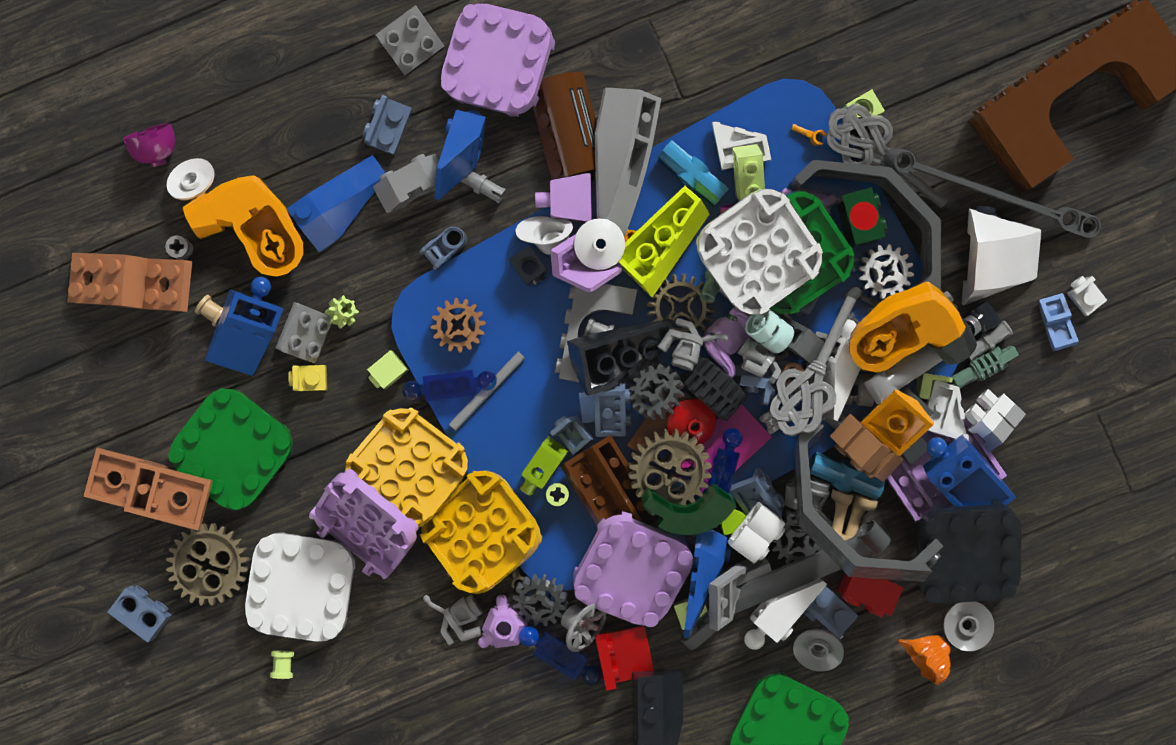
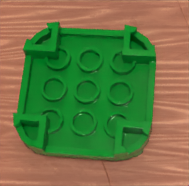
M794 191L785 196L790 200V204L815 241L820 244L823 251L822 263L818 271L819 273L813 280H808L769 308L771 311L779 314L791 315L799 312V309L841 281L844 282L850 276L854 266L855 255L823 206V203L816 196L805 191Z
M221 388L211 393L203 401L175 437L170 447L168 458L172 462L173 467L179 472L213 480L209 497L227 509L238 510L252 505L258 499V496L286 460L290 458L293 452V440L290 434L291 431L285 424L276 420L245 396L244 393L234 389Z
M769 674L759 679L754 685V690L733 732L731 731L729 744L841 745L847 734L849 717L843 707L833 698L785 674Z

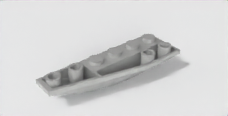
M604 88L595 130L597 219H606L615 223L625 237L646 174L661 98L642 90Z

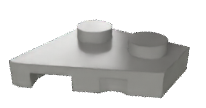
M736 564L709 583V628L719 631L733 620L736 602L741 589L736 588L738 577L746 573V566Z

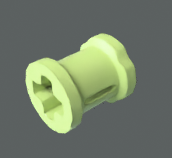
M562 483L552 484L546 492L548 502L554 506L563 505L569 497V491ZM556 487L561 488V492L565 494V497H560L559 501H555L554 496L550 495V492L555 491Z
M285 650L272 651L271 656L274 659L273 672L270 673V677L277 679L293 678V673H291V657L294 656V652Z

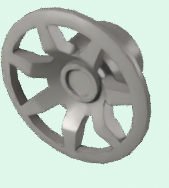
M596 604L588 605L584 609L578 605H572L563 614L561 624L568 629L566 645L572 652H578L587 648L596 639L595 635L600 634L606 620V613L600 610L595 613V609H597ZM601 618L600 624L593 623V621L600 620ZM590 629L596 631L592 637L589 634ZM583 636L585 643L580 646V644L582 643Z

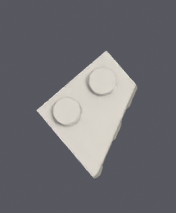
M712 122L721 171L734 169L733 147L757 144L763 154V163L771 161L766 135L757 132L752 133L738 127L720 124V122Z

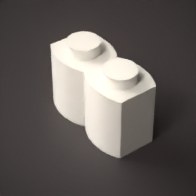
M758 502L733 532L728 543L751 562L755 563L758 559L761 561L769 552V544L773 540L777 541L783 535L785 522Z

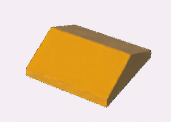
M895 389L861 421V424L896 455L900 456L934 425V422L916 399Z

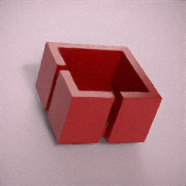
M845 572L837 588V591L843 594L841 598L857 607L861 603L865 604L864 608L880 617H883L884 613L892 616L903 590V587L887 579L848 577Z

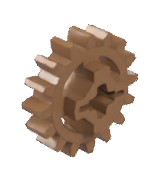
M455 298L452 305L446 300V308L437 307L440 313L439 316H432V319L437 321V324L432 325L431 329L438 331L433 337L434 339H442L440 342L441 347L449 344L448 351L450 352L457 347L459 353H462L464 346L472 350L471 343L473 341L480 344L477 336L485 335V332L480 330V327L485 326L486 322L479 320L484 314L483 312H475L477 309L476 304L469 307L468 299H465L463 304H460L459 299ZM454 309L465 310L459 315H453L450 313V311ZM472 317H474L475 320L474 332L470 330L469 321L472 319ZM443 319L447 321L448 326L445 334L442 330ZM463 319L462 325L465 328L462 331L457 329L454 332L455 325L453 322L455 320L460 322ZM456 336H465L468 339L463 342L452 341Z

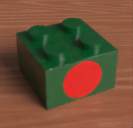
M872 187L842 195L836 203L845 239L853 249L880 241L886 237L885 232L888 231L884 217L880 218L878 208L881 207L879 196L877 193H873Z

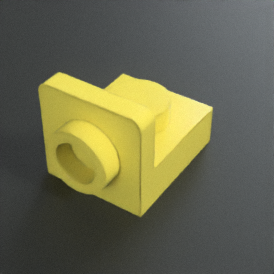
M326 365L292 366V371H289V385L293 386V391L327 390Z

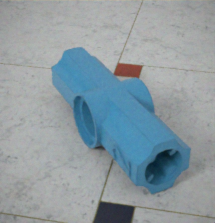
M672 140L658 155L660 161L672 169L687 187L698 191L714 206L729 190L725 184L709 172V168L702 161L694 156L691 157Z
M819 452L812 454L809 460L810 474L829 481L841 491L851 492L852 490L877 500L884 490L885 481L882 482L876 477L870 479L863 472L858 471L849 460L842 459L839 461Z

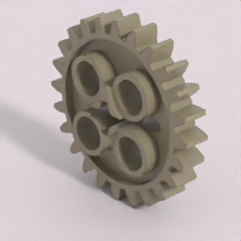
M664 429L663 436L659 437L656 432H653L654 439L652 441L644 437L646 445H636L640 453L631 454L636 462H630L628 465L629 468L635 471L628 473L630 479H636L630 484L632 489L638 488L635 492L637 497H641L646 488H649L673 504L686 505L688 500L691 503L695 502L693 497L695 494L703 496L700 490L701 487H709L704 479H709L712 476L705 470L712 468L710 462H705L709 455L707 452L701 453L705 447L702 443L696 445L698 440L695 436L688 440L689 435L686 431L679 437L677 429H674L672 435H669L667 430ZM663 449L670 451L665 459L657 458L659 451ZM692 459L693 462L690 467H681L683 460ZM649 462H656L660 466L650 465ZM673 466L678 474L672 471L666 474L664 468L671 469ZM654 472L659 474V478L656 481H647L649 474ZM679 474H682V475H685V476H690L691 478H690L689 480H687V479L683 478L682 476H680ZM675 482L682 483V487L678 491L670 490L671 485Z
M204 523L201 524L200 531L190 529L191 534L183 531L181 534L184 540L179 538L174 540L178 547L169 548L174 557L166 558V561L173 563V566L167 568L166 571L174 573L168 580L177 581L174 590L182 588V598L190 594V603L199 598L200 605H204L207 599L210 605H214L216 597L222 603L225 601V594L230 598L234 596L232 588L235 590L242 588L238 581H246L247 578L242 575V572L249 571L250 569L243 566V562L250 559L249 557H242V553L247 550V547H238L242 539L234 541L232 539L235 534L234 531L225 534L226 526H222L217 531L215 523L211 524L208 530L207 525ZM199 541L206 545L207 549L204 555L198 553L196 549ZM221 551H226L229 554L230 560L228 564H223L220 561L219 554ZM188 554L200 561L210 559V565L228 570V574H224L214 567L206 569L205 563L189 559ZM189 564L196 568L197 573L194 578L187 574L186 569ZM211 574L219 577L220 584L218 587H213L210 584Z

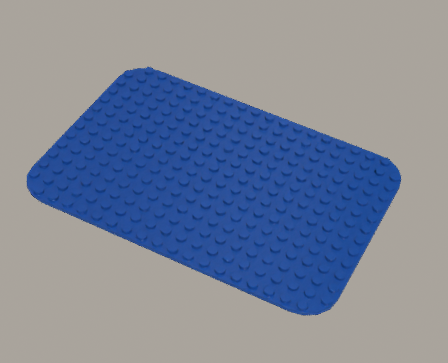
M781 79L765 84L652 147L641 191L628 226L629 230L637 231L675 194L686 186L677 177V174L658 158V155L671 140L691 157L694 156L702 161L709 168V172L729 188L715 206L698 191L690 189L702 200L709 212V216L666 277L669 284L672 283L671 276L673 274L677 276V281H681V275L686 274L685 282L688 283L692 276L696 277L693 284L696 287L700 282L705 284L707 268L697 252L696 239L701 230L720 215V207L739 202L735 195L734 169L721 171L712 122H720V124L738 127L752 133L757 132L766 135L771 161L763 163L765 189H772L781 193L783 189L788 188L794 192L789 183L812 160L844 163L841 154L834 151L828 145L826 137L816 134V140L823 143V145L814 146L808 137L791 130L793 124L813 132L817 130L828 132V118L830 113L835 111L836 108L821 89L804 80ZM839 119L837 124L842 123V119ZM851 157L852 160L856 161L862 159L857 157ZM815 176L808 179L799 188L822 191L823 195L826 194V196L834 194L839 199L842 195L872 187L873 193H877L879 196L881 207L878 208L880 218L884 217L888 230L885 232L886 237L880 241L854 248V258H859L857 262H854L853 266L856 271L850 272V276L844 282L841 281L820 295L809 315L805 316L802 314L799 317L795 314H787L792 318L791 320L809 328L814 334L816 332L829 334L846 299L844 294L850 287L861 289L867 297L879 303L884 300L880 299L879 293L873 297L870 296L872 289L864 290L863 286L866 282L858 280L859 277L863 276V272L858 271V267L865 265L861 262V258H869L867 251L870 249L876 253V246L881 245L883 250H885L886 246L891 244L892 251L900 247L901 256L909 255L905 261L906 263H913V266L908 268V272L914 273V276L907 278L911 285L909 287L902 286L904 291L912 288L922 277V260L883 191L877 184ZM596 179L591 181V220L597 219ZM835 204L831 206L830 216L844 236ZM544 207L523 220L535 216L551 218V207ZM521 220L443 263L436 271L431 270L415 279L402 290L393 307L391 328L398 349L447 437L456 444L459 442L464 447L468 459L467 473L489 471L499 474L508 482L536 520L542 535V542L538 545L537 550L532 556L520 565L522 570L531 580L533 574H537L538 578L541 579L546 574L549 581L552 578H556L555 584H563V590L569 591L574 589V569L581 563L598 531L597 525L561 468L562 464L578 454L572 455L568 451L542 489L537 487L531 496L522 492L519 486L525 479L521 475L548 436L566 447L558 435L552 437L550 434L555 428L554 423L565 415L567 417L577 415L582 421L579 393H583L584 390L579 382L559 379L560 374L555 373L557 359H563L564 349L560 348L562 333L567 334L569 324L564 323L566 310L572 309L573 299H569L571 284L553 276L551 255L542 253L535 244L522 241L517 237L515 230L517 225L523 221ZM571 222L573 229L569 234V238L577 233L583 225L582 223ZM598 239L596 241L597 248L603 249L605 247L604 240ZM529 245L547 270V273L544 274L546 279L534 287L532 284L525 285L509 261L511 257ZM879 256L875 260L884 262L888 256ZM531 261L523 265V272L528 275L535 273L537 265ZM897 263L898 272L902 274L900 264ZM889 265L880 269L883 271V278L891 275L888 273ZM622 270L620 274L605 284L637 290L633 315L629 316L607 311L592 313L581 323L578 338L583 336L591 317H594L595 321L607 326L614 325V329L652 322L656 317H647V313L654 311V308L647 307L646 304L647 302H655V299L650 298L649 294ZM869 270L871 280L874 282L873 272ZM887 282L883 288H893L897 284ZM678 287L668 292L677 298H684L691 290ZM718 292L714 303L707 305V308L715 310L713 314L706 313V316L711 318L712 322L706 323L703 321L702 324L708 329L717 319L727 316L735 306ZM696 296L690 303V309L699 319L701 304ZM662 297L660 301V314L664 320L670 314L671 307ZM455 298L459 299L460 304H463V301L468 299L469 307L476 304L477 309L475 312H483L484 314L479 320L486 322L485 326L480 327V330L485 332V335L477 336L480 344L473 341L471 343L472 350L464 346L462 353H459L457 347L452 352L448 351L449 344L441 347L440 342L442 339H434L433 337L438 331L431 329L432 325L437 324V321L432 319V316H439L440 314L437 307L445 309V301L447 300L452 305ZM689 298L681 304L674 302L676 309H674L675 312L671 316L672 318L680 312L684 314L687 312V309L684 308ZM858 299L851 312L855 314V318L860 322L875 307ZM454 309L451 310L450 313L453 315H459L465 310ZM474 317L469 321L470 330L473 332L475 330ZM677 318L671 323L674 328H684L675 324ZM443 319L442 322V330L444 334L448 330L447 321L445 319ZM463 319L460 322L457 320L453 322L455 325L454 332L457 329L462 331L465 328L462 325ZM697 328L696 330L702 338L704 332ZM456 336L452 341L463 342L468 339L465 336ZM675 342L674 345L668 348L666 353L662 352L659 354L658 359L665 368L671 367L681 377L687 370L680 369L671 364L673 359L672 353L679 344V342ZM702 345L699 356L707 358L721 369L722 367L712 359L704 345ZM739 351L729 356L734 365L741 364L743 357L738 354ZM517 352L521 353L525 359L457 430H454L449 423ZM791 353L786 358L780 359L781 361L803 364L802 368L804 371L806 370V362ZM941 361L925 373L951 377L958 364L950 365ZM859 371V373H858V375H859L860 373L874 374V375L877 374L876 372H872V371H868V372H860V371ZM628 374L620 380H625V389H629L637 384L627 382ZM916 379L905 385L913 393L915 391ZM855 385L851 389L852 394H854ZM685 388L681 389L686 394L694 398ZM760 389L759 393L756 394L745 392L747 399L742 405L767 431L766 424L761 422L759 417L770 410L772 400H769V405L758 404ZM632 401L631 404H626V412H631V427H626V436H612L628 463L636 462L631 454L637 452L626 444L645 419L632 407L634 404ZM802 401L795 407L796 411L802 410ZM875 401L872 407L857 406L856 402H853L851 405H844L842 413L846 417L852 414L862 421L878 405ZM824 420L821 421L824 429L819 441L808 450L809 460L815 452L823 453L837 444L830 437L835 430ZM595 422L583 423L594 437V440L579 453L606 438L596 437ZM793 422L787 424L789 427L795 426ZM780 429L771 434L772 438L719 487L732 495L730 492L731 485L753 477L756 468L760 467L763 473L770 477L771 481L795 469L794 448L800 434L786 436ZM667 449L659 451L657 458L665 459L670 451ZM649 462L650 465L660 466L656 462ZM673 466L671 469L664 468L666 474H668L670 471L678 474L673 468ZM536 467L538 472L543 473L541 468ZM655 472L649 474L647 481H656L659 478V474ZM685 475L682 476L683 478H685V479H687V480H689V479L691 478L690 476H685ZM675 482V483H673V484L671 485L670 490L673 489V488H675V487H678V486L682 485V483H681V482ZM554 483L564 484L569 491L568 500L561 506L551 505L546 498L548 487ZM556 487L555 491L550 492V495L554 496L555 501H559L560 497H565V494L561 492L559 487ZM706 488V489L702 492L703 495H704V493L708 490V488ZM696 494L693 496L695 501L701 498V496Z

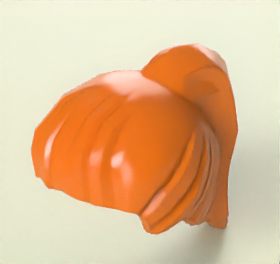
M933 635L914 640H898V644L905 648L911 660L921 669L922 677L938 685L947 679L951 666L949 658L951 649L949 643L943 637Z

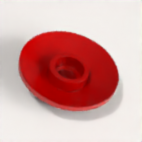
M690 398L679 402L681 404L680 407L674 406L672 408L674 413H669L666 423L668 434L672 435L674 429H677L679 437H681L686 431L689 435L688 440L695 436L698 440L696 445L705 443L715 430V414L700 399ZM697 422V427L692 430L691 425Z

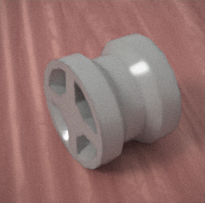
M770 410L759 417V420L766 424L769 435L780 429L777 420L772 417Z

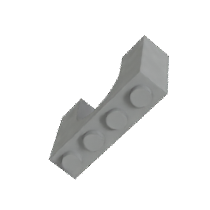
M603 284L592 292H586L571 285L569 299H573L572 309L566 310L564 323L569 324L567 334L562 333L560 348L564 349L563 359H557L555 373L560 374L559 379L579 382L571 366L567 341L578 338L579 327L583 320L590 314L599 311L632 316L637 293L636 289ZM620 380L617 381L618 384L614 387L620 386Z

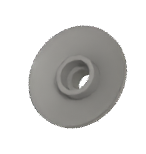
M978 602L956 603L946 613L943 624L944 633L948 641L956 648L963 651H976L983 648L991 640L994 633V620L990 611ZM966 620L971 622L969 629L963 628V623Z
M810 629L802 632L795 639L793 652L798 662L804 667L814 671H829L836 668L842 662L844 647L834 634L826 630Z

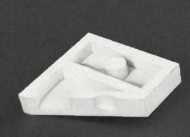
M933 380L930 399H927L926 405L934 412L930 416L934 425L928 432L952 439H957L963 434L969 440L964 424V409L961 407L960 388Z

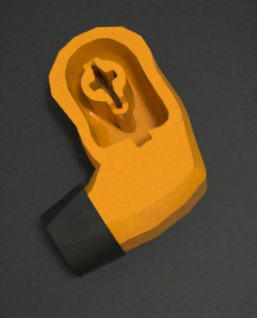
M924 282L906 291L888 296L881 301L851 332L849 352L854 363L861 369L877 373L888 370L904 357L918 351L927 343L946 364H958L974 353L977 343L967 322L961 318L953 303L940 289L930 282Z

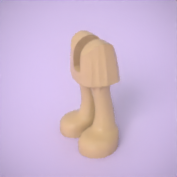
M833 489L831 498L835 501L836 509L832 528L844 540L854 537L859 529L863 514L867 510H875L878 501L859 494L853 495L850 492ZM853 500L850 519L845 534H842L848 506Z

